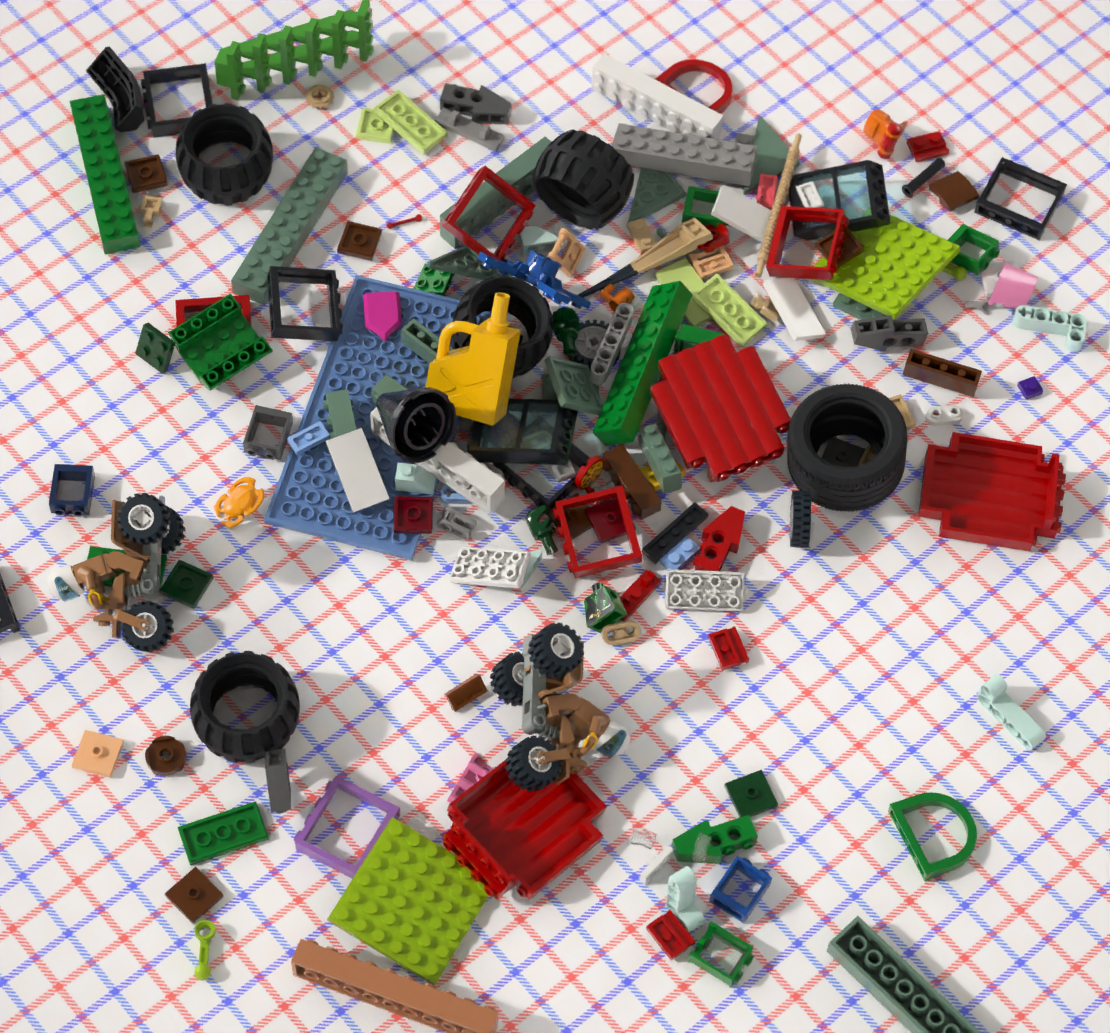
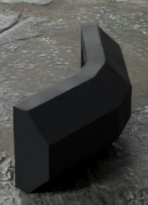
M107 46L87 68L86 72L109 98L113 106L115 130L121 133L135 131L144 122L140 86L133 73L111 47Z

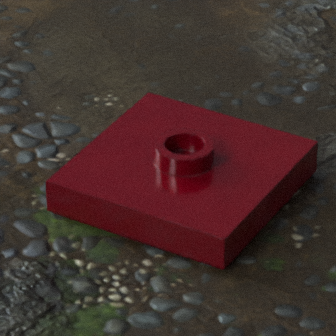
M395 496L394 533L432 534L433 497Z
M617 498L585 509L584 513L601 544L626 534Z

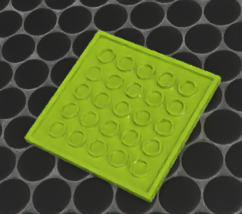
M871 208L862 217L870 216ZM890 215L891 223L889 225L851 232L864 247L865 251L839 267L837 273H834L833 280H812L887 316L891 315L893 319H896L960 252V246ZM822 257L814 266L826 267L827 261Z
M392 817L332 910L327 921L435 986L489 896L484 890V885L476 882L471 877V871L458 863L456 855L448 852L445 848Z

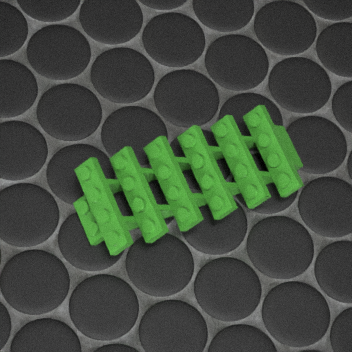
M363 0L358 12L353 10L345 12L337 10L335 15L322 19L311 17L308 23L295 27L285 25L281 31L268 35L259 33L257 38L241 43L232 41L230 46L220 49L214 61L217 84L230 87L231 98L239 100L241 94H244L246 89L244 77L255 79L257 81V91L264 93L272 81L270 69L282 72L283 83L290 85L292 79H295L297 76L296 61L308 64L309 76L316 77L318 71L322 70V54L333 56L334 67L342 69L343 64L348 61V46L359 49L360 60L367 62L369 55L372 56L374 52V46L372 45L374 38L372 34L373 20H371L373 12L372 8H370V0ZM348 26L358 29V31H346L345 27ZM323 34L329 37L321 39L319 35ZM293 42L302 43L303 45L295 47ZM267 49L273 50V51H277V52H276V53H272V54H268V53H267ZM241 57L248 58L251 60L242 62Z

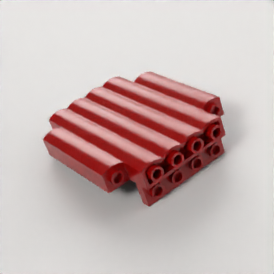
M723 334L710 341L702 342L692 348L684 349L677 354L659 360L658 368L665 381L651 386L650 394L687 470L699 468L705 463L708 468L707 477L710 483L728 479L730 475L741 474L748 468L761 466L767 460H776L784 454L785 447L777 433L782 434L788 431L791 418L754 346H749L736 352L728 334Z
M952 432L949 447L931 444L927 446L918 517L941 520L939 537L1031 551L1032 546H1036L1037 536L1055 539L1056 534H1060L1062 522H1059V517L1062 516L1063 506H1060V501H1063L1065 490L1062 489V485L1065 484L1066 474L1063 473L1064 466L1059 462L1060 455L1052 454L1049 463H1044L1045 454H1042V446Z
M505 759L449 804L447 814L453 823L451 829L444 833L442 839L443 846L448 852L452 851L457 856V861L462 867H467L471 871L470 875L476 882L484 885V890L489 897H494L498 900L516 885L518 894L523 898L526 897L528 900H531L601 842L604 835L592 822L605 812L607 805L577 774H570L569 778L559 785L552 782L536 792L535 790L532 792H528L527 789L522 790L520 785L516 786L513 784L514 780L509 778L508 775L510 773L506 771L508 764L505 763Z

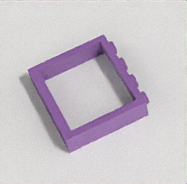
M335 776L333 781L330 780L327 783L323 797L317 799L313 813L308 814L306 817L305 826L302 831L299 830L294 837L295 848L297 851L353 879L391 818L399 819L400 807ZM338 789L387 813L356 866L306 841Z

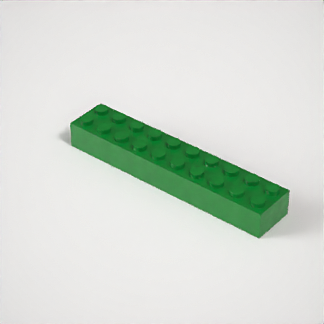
M105 94L71 100L72 116L104 254L139 248L138 232Z
M681 281L655 285L650 290L592 432L605 446L634 442L652 398L650 394L651 386L658 383L661 375L658 368L659 360L669 355L676 332L680 328L693 295Z

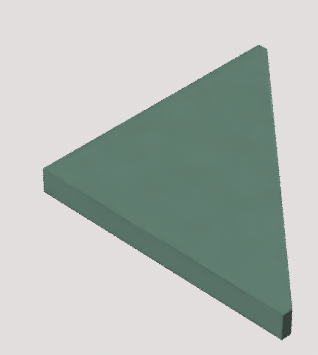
M762 116L758 118L753 146H758L757 162L750 186H744L743 188L744 195L758 188L760 174L781 176L789 152L787 145ZM797 159L795 168L800 165L799 159Z
M641 168L628 222L654 214L686 197V192L670 173Z
M468 246L430 260L426 266L431 269L480 280L492 276L496 278L502 275L497 272V268L493 267L490 270L482 266L483 262L477 259L478 254Z

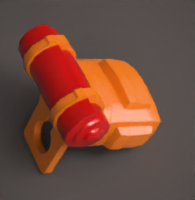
M874 109L866 120L863 133L872 141L878 143V155L880 158L887 160L893 154L898 138L902 136L908 122L904 121L898 124L881 109Z

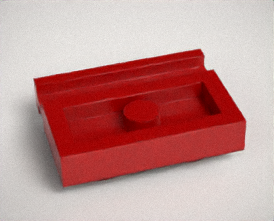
M940 131L909 138L906 142L912 156L915 157L916 163L949 154V148L946 147V142Z
M735 626L708 634V639L722 671L739 666L742 663H749V657Z
M668 910L666 914L661 915L646 926L648 933L671 961L685 952L690 946L695 945L696 941L671 910Z

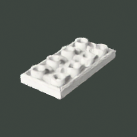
M723 184L711 215L763 242L771 210Z
M795 278L765 280L763 286L794 341L824 338L826 333Z
M362 428L326 441L353 513L389 500Z
M461 547L449 580L451 583L520 588L532 555L530 552Z
M666 569L665 608L743 611L745 573Z

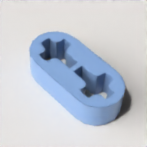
M444 485L440 490V498L444 503H472L447 485ZM448 491L451 492V496L449 497L447 496Z

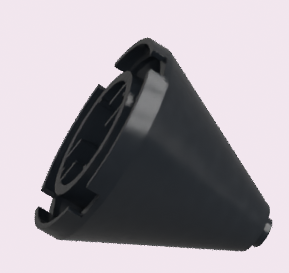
M426 387L383 393L376 401V407L390 446L394 453L405 461L420 463L437 455L435 451L441 445L446 446L452 436L456 422L455 406L450 402L447 394L436 388Z

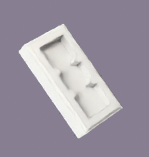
M813 181L796 186L797 193L804 207L824 208V204Z
M667 845L657 856L653 855L647 862L648 866L641 872L640 881L644 885H647L670 861L673 855V848Z

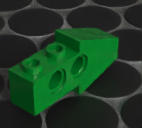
M749 815L712 827L709 821L705 820L674 838L671 848H673L677 862L721 864L723 855L729 856L735 853L736 850L752 848L757 842L758 835ZM730 835H736L739 839L733 840L730 838ZM717 841L720 845L714 846L710 842Z

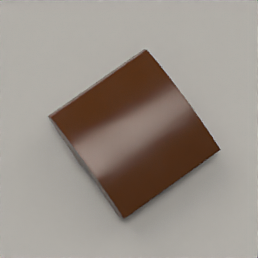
M959 171L929 184V190L939 197L940 204L948 211L955 210L979 198V194L974 186Z

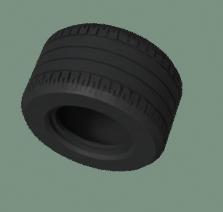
M836 384L824 387L805 398L793 413L788 427V469L798 490L810 491L811 502H814V504L840 512L865 510L888 498L900 483L905 469L908 437L907 427L901 412L888 397L879 391L858 384ZM846 434L858 436L867 441L873 448L876 457L860 466L839 467L823 460L817 452L828 439Z

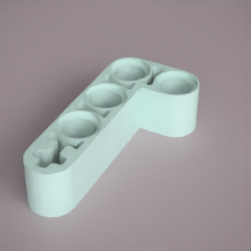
M1020 305L1016 308L1012 320L1013 325L1019 329L1066 336L1065 346L1070 352L1080 351L1086 336L1087 320L1085 316L1078 313Z
M995 674L980 687L977 698L1026 749L1032 750L1046 738V733L1006 693L1008 685L1001 675Z
M686 866L669 877L666 906L690 933L706 921L702 912L694 903L697 878L694 872Z

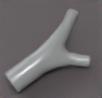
M989 298L983 301H965V308H976L987 314L988 312L984 306L989 305Z

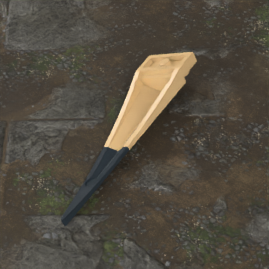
M696 218L679 224L668 235L634 261L578 295L584 298L604 289L609 284L614 285L697 249L698 245L713 239L712 234Z

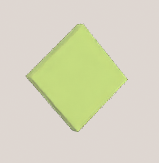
M363 108L356 139L391 144L394 129L373 112V109Z

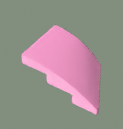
M1005 263L988 304L1000 303L1004 308L1014 309L1020 305L1027 306L1038 277Z
M475 752L447 800L449 803L493 770L489 765L485 766L479 759L480 755Z

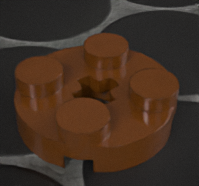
M172 736L155 738L145 751L147 766L155 775L169 776L183 770L186 762V750L183 743ZM164 752H167L168 755H171V757H169L166 760H164V758H160V756L164 755Z

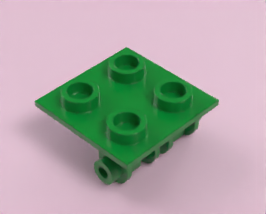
M424 264L413 289L446 296V290L449 289L455 274L426 267L427 264Z

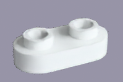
M957 405L934 406L927 410L925 419L931 426L956 425L962 420L963 410Z

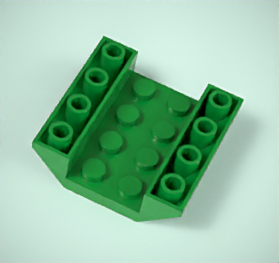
M231 293L168 332L170 338L176 342L175 347L199 382L210 391L273 352L264 337H259L243 316L240 305Z

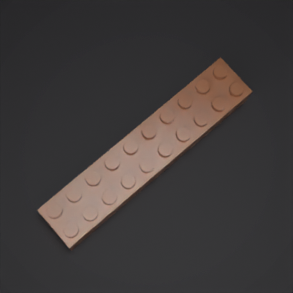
M300 939L291 959L292 972L295 977L444 1033H496L499 1012H496V1009L491 1006L485 1005L483 1007L476 1004L470 998L462 999L456 997V994L451 991L445 990L443 992L437 990L432 984H421L411 976L403 977L397 975V972L392 969L386 968L384 970L377 967L373 962H362L352 954L344 955L338 953V950L330 946L322 947L314 940L307 939L306 941Z

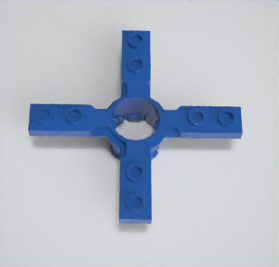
M529 250L530 254L525 263L520 261L514 263L505 258L500 261L482 252L477 257V259L483 262L482 266L490 270L493 267L497 268V272L502 275L510 274L515 278L524 279L543 291V296L559 305L561 302L569 304L571 301V305L578 309L582 307L589 309L592 303L577 294L563 289L561 280L555 277L562 265L549 257L545 259V255L536 251Z

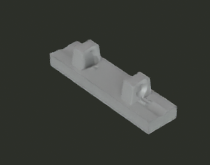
M443 108L435 118V121L442 128L495 152L505 140V135L492 130L486 124L483 126L469 120L455 110L452 112Z

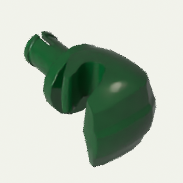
M562 307L553 312V331L557 340L563 343L564 355L570 356L575 354L573 341L578 338L580 322L577 313L572 308Z
M541 505L529 511L525 520L534 540L541 541L546 554L552 555L550 546L554 553L558 551L552 538L555 528L550 527L552 520L549 517L543 523H539L541 517L548 513L547 506Z

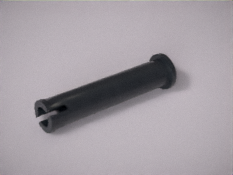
M937 158L911 182L903 185L902 192L905 196L912 197L917 189L945 167V161L942 158Z

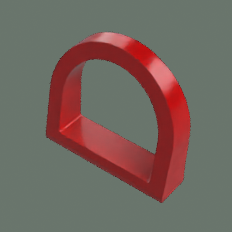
M699 59L683 60L673 64L655 78V80L676 90L670 84L680 75L693 71L705 72L717 78L724 89L723 95L708 108L722 114L732 99L733 88L730 77L719 66L708 61Z
M233 296L240 305L243 316L252 326L250 296ZM224 297L175 300L176 325L179 326L186 321L185 314L187 312H201Z

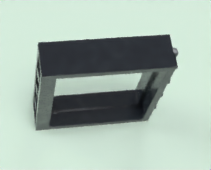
M206 63L143 71L144 79H141L142 89H146V92L143 93L144 103H148V106H145L146 117H150V120H147L148 130L152 129L153 138L179 134L188 118L156 122L150 84L201 78L205 106L208 107V105L213 104Z
M1001 157L977 201L974 213L1040 241L1064 196L1067 184L1032 170L1027 166ZM1001 173L1056 196L1042 223L987 200Z
M270 266L267 274L271 338L338 341L339 335L342 334L343 323H340L342 309L339 308L340 293H337L339 280L336 279V271ZM279 282L327 285L331 327L282 325Z
M539 417L524 430L523 438L539 432H547L553 437L554 428ZM517 438L506 448H515ZM572 443L569 460L579 468L583 465L586 467L588 464L587 460L590 457ZM493 463V466L503 472L504 478L509 485L520 490L521 494L526 499L532 500L537 507L546 505L548 510L556 506V501L564 500L577 488L574 477L548 500L505 465L506 463Z

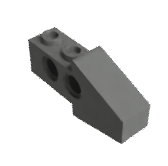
M445 83L440 97V110L445 108L452 112L453 110L458 111L461 115L472 117V121L478 124L508 125L511 116V102L483 85L480 86L479 90L456 84Z
M888 315L855 320L851 327L854 345L880 351H886L887 347L923 346L928 336L925 318L892 319V316Z

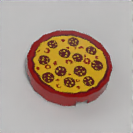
M596 455L589 458L586 467L584 465L581 466L577 472L575 484L579 489L585 490L586 487L591 486L600 476L605 465V461L600 456Z

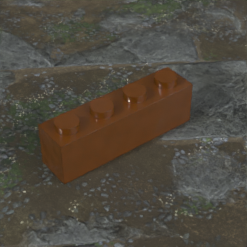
M910 349L903 371L904 376L971 397L975 395L982 373L981 370L914 349Z
M621 444L604 452L602 459L605 461L603 469L605 472L608 471L615 486L623 485L626 499L630 503L634 515H638L643 520L661 511V499L624 445Z

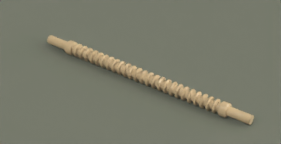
M799 133L795 135L793 145L789 148L783 174L781 175L782 178L779 182L774 205L772 206L762 246L760 247L761 250L758 254V265L755 276L758 278L762 277L764 266L767 263L780 208L784 206L785 199L787 198L786 195L788 194L794 168L800 153L799 146L802 135Z

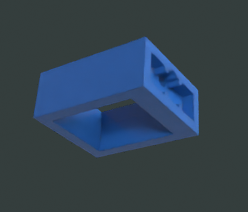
M737 856L712 891L709 902L742 923H745L769 888L772 877H770L767 871L754 867L748 859ZM737 870L761 885V888L747 907L722 892Z

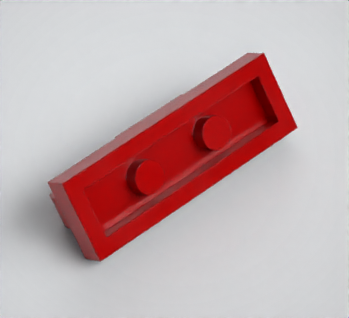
M646 569L620 597L627 612V615L620 620L627 621L661 584V580L652 571Z

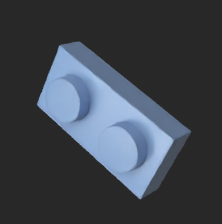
M321 421L288 437L287 440L298 456L329 440L330 434Z
M685 536L660 559V564L666 569L680 570L700 552V547L688 536Z

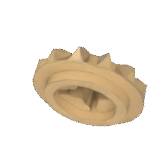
M315 85L306 92L307 103L312 105L313 108H327L333 102L334 93L328 86ZM319 93H321L322 100H318Z

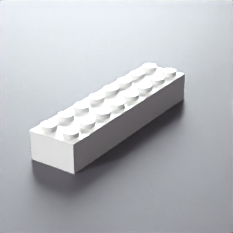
M605 53L593 65L591 89L608 97L612 101H616L627 109L633 110L655 124L665 127L670 132L718 140L721 138L723 115Z
M376 407L370 413L371 433L390 446ZM448 442L446 446L441 445L435 451L437 455L433 458L415 463L435 475L441 482L489 515L504 501V478L500 474L489 470L484 463L476 461L469 453L461 451L453 442Z

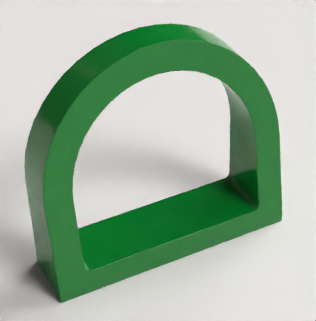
M927 792L889 805L888 812L924 882L959 868L972 855L977 840L976 825L970 812L956 799L941 793ZM926 806H939L952 811L964 824L967 834L966 844L960 852L934 863L928 862L904 814Z

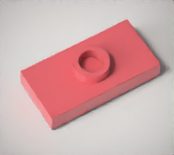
M760 174L756 203L772 210L778 176Z

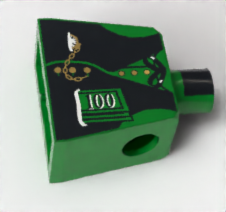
M599 582L592 585L593 593L585 598L584 606L587 627L600 633L606 625L614 624L626 616L627 612L617 592L603 586V583Z

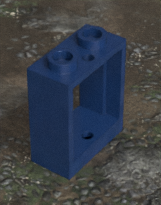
M54 465L49 498L51 513L56 515H90L95 481L93 466ZM59 480L85 481L83 501L57 500Z

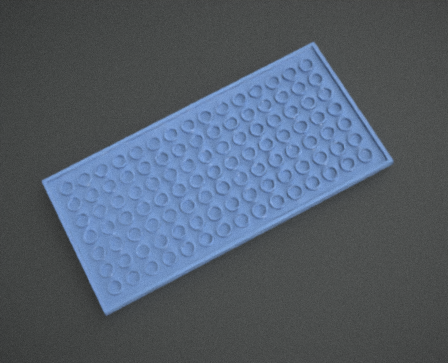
M359 275L355 276L340 319V323H343L342 334L339 335L338 341H331L297 433L321 421L330 434L332 427L328 428L326 420L329 413L325 412L323 407V401L326 400L325 393L348 389L356 428H362L389 500L353 513L326 441L298 456L291 447L265 515L264 523L412 561L421 534L394 533L395 496L434 498L439 479L436 478L434 495L396 491L395 476L397 464L415 463L400 458L394 453L391 446L371 433L370 413L376 408V403L372 399V388L386 374L408 390L426 388L429 363L401 342V329L414 318L437 337H440L443 328L453 321L454 312L460 300ZM397 291L400 293L402 326L395 330L386 341H383L376 333L365 328L363 295L374 292ZM492 310L484 311L477 315V324L480 325L485 320L487 321L488 318H491ZM452 335L451 341H450V347H452V348L455 350V346H454V343H453V335ZM456 415L455 427L448 442H453L461 416Z

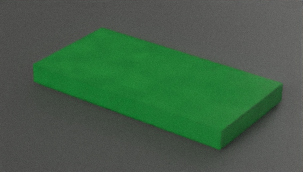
M256 801L178 827L190 866L269 840Z

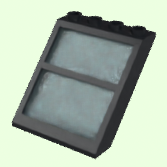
M865 160L792 175L788 191L790 206L804 207L797 193L796 186L813 181L824 204V208L844 209L846 217L849 219L847 228L851 232L886 226L891 223L883 166L879 163ZM792 221L794 236L807 241L824 238L835 231L837 223Z
M509 398L506 415L494 426L473 420L466 452L479 462L566 465L569 462L578 411L561 407L558 400Z

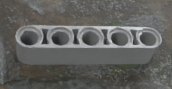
M621 303L617 307L593 360L590 380L595 385H602L606 382L632 324L633 307L628 303Z

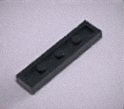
M694 502L643 547L642 553L656 565L667 552L702 524L709 514Z

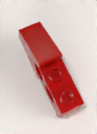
M730 506L703 529L702 544L700 546L701 554L700 556L696 555L693 561L695 570L721 571L729 551L737 554L745 511Z

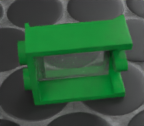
M711 921L705 935L700 937L694 952H690L688 962L705 970L731 988L734 982L738 983L742 978L744 966L751 964L754 955H752L754 947Z

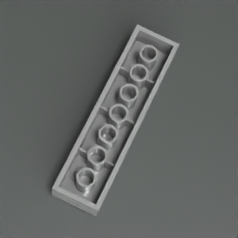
M622 123L618 124L612 143L614 149L621 153L632 167L750 186L757 162L758 146Z

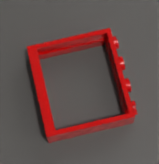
M485 165L478 169L441 226L478 255L482 252L502 261L506 257V250L514 245L516 235H519L524 230L525 226L523 224L525 221H528L533 216V209L536 205ZM484 180L522 209L494 253L490 252L455 224Z
M781 206L766 264L769 276L833 280L834 273H837L838 270L837 260L841 257V243L845 241V227H848L849 223L844 209ZM790 221L837 223L826 267L780 264Z
M623 485L555 502L556 508L553 509L555 520L560 522V526H558L560 538L564 537L565 544H562L564 555L569 556L570 562H567L568 570L570 573H573L575 579L642 562V554ZM616 497L631 553L578 566L564 510Z

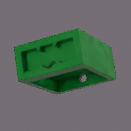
M688 186L682 223L696 218L703 226L713 224V227H719L718 224L728 226L729 224L714 216L691 212L694 200L715 203L719 191Z
M962 224L948 239V241L959 245L960 248L966 242H969L986 251L978 260L959 252L951 261V263L962 266L976 275L986 270L989 263L996 259L1000 253L998 240L965 224Z
M682 324L681 331L677 330L673 351L677 354L684 349L710 341L725 333Z

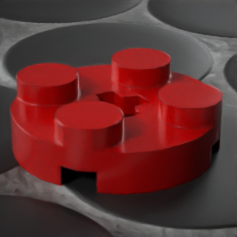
M713 224L705 225L711 232L713 239L698 245L697 248L704 250L705 253H711L716 248L729 244L730 235L728 228L723 224H718L719 227H713Z

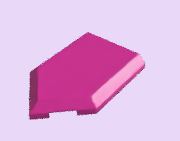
M390 291L366 293L363 295L365 328L373 331L379 338L386 341L395 330L402 326L400 293Z

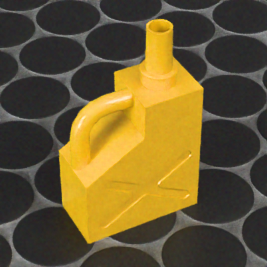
M500 292L495 293L491 318H488L487 321L485 320L480 325L466 321H454L443 328L439 337L437 356L429 364L426 387L436 388L448 395L450 402L455 406L457 416L492 426L502 419L507 412L521 330L508 327L509 322L506 320L510 295ZM463 332L471 335L469 346L449 351L451 337L454 333Z

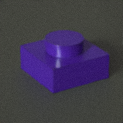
M1035 376L1018 382L1017 386L1025 400L1043 393V389Z

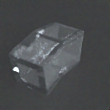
M633 827L631 844L642 845L652 849L657 834L647 829Z
M699 833L694 844L693 860L706 861L711 837Z

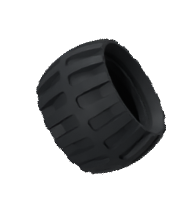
M231 103L211 104L202 110L195 111L193 116L188 118L183 124L176 142V163L184 183L200 199H205L215 205L217 203L225 204V206L233 205V203L237 202L242 203L247 201L252 195H256L270 176L273 162V146L269 133L261 120L254 113L251 114L247 108L234 106ZM223 142L242 144L251 151L245 160L226 167L210 166L198 158L200 153L207 147Z
M572 129L556 137L545 148L535 166L532 182L533 189L537 192L538 197L560 217L572 222L576 226L597 230L613 220L626 205L634 184V173H632V167L627 163L625 157L618 153L609 143L607 144L599 137L588 134L585 131Z
M501 275L494 278L492 276L475 284L464 294L455 309L452 322L466 321L477 324V315L484 311L492 310L495 293L500 292L510 295L508 313L519 319L526 328L529 338L526 343L518 345L512 377L514 379L531 371L545 356L552 340L553 316L552 312L549 311L550 307L547 299L539 293V289L534 285H530L519 277L513 278L509 277V275ZM463 332L453 334L455 349L470 345V334Z
M244 651L243 653L231 652L226 654L225 657L211 662L207 670L201 672L196 680L190 699L191 720L199 739L212 753L219 757L224 756L227 761L234 763L238 761L255 763L256 760L265 759V751L282 749L289 742L290 736L295 732L300 713L298 691L287 670L281 664L275 663L271 657L264 654L258 655L253 651ZM254 686L262 688L274 696L277 707L271 717L261 725L253 728L234 729L222 724L213 715L218 700L226 692L236 687Z

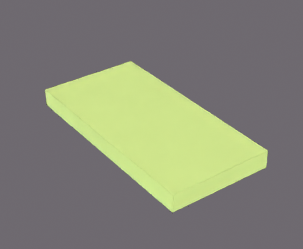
M399 89L373 109V112L423 155L448 137V132Z
M686 258L662 268L654 274L660 284L681 281L691 293H694L704 284ZM691 298L684 315L689 325L697 327L712 320Z
M715 274L692 293V299L741 348L768 325L718 274Z

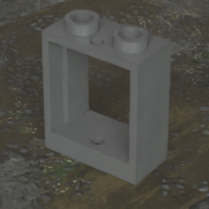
M256 405L243 441L244 452L252 456H263L270 460H281L293 425L292 413ZM259 422L284 427L278 447L253 442Z
M286 749L265 751V772L271 812L285 813L291 810V787Z

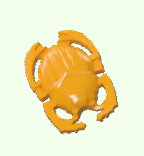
M243 477L237 480L227 491L230 496L223 494L214 505L217 517H220L219 512L226 514L227 522L222 521V524L227 526V528L232 529L242 523L245 519L242 515L249 516L262 504L264 490L262 488L260 490L255 488L256 480L254 478ZM225 501V503H224V505H223V508H222V510H221V507H220V506H221L222 502ZM238 517L236 521H230L231 518Z

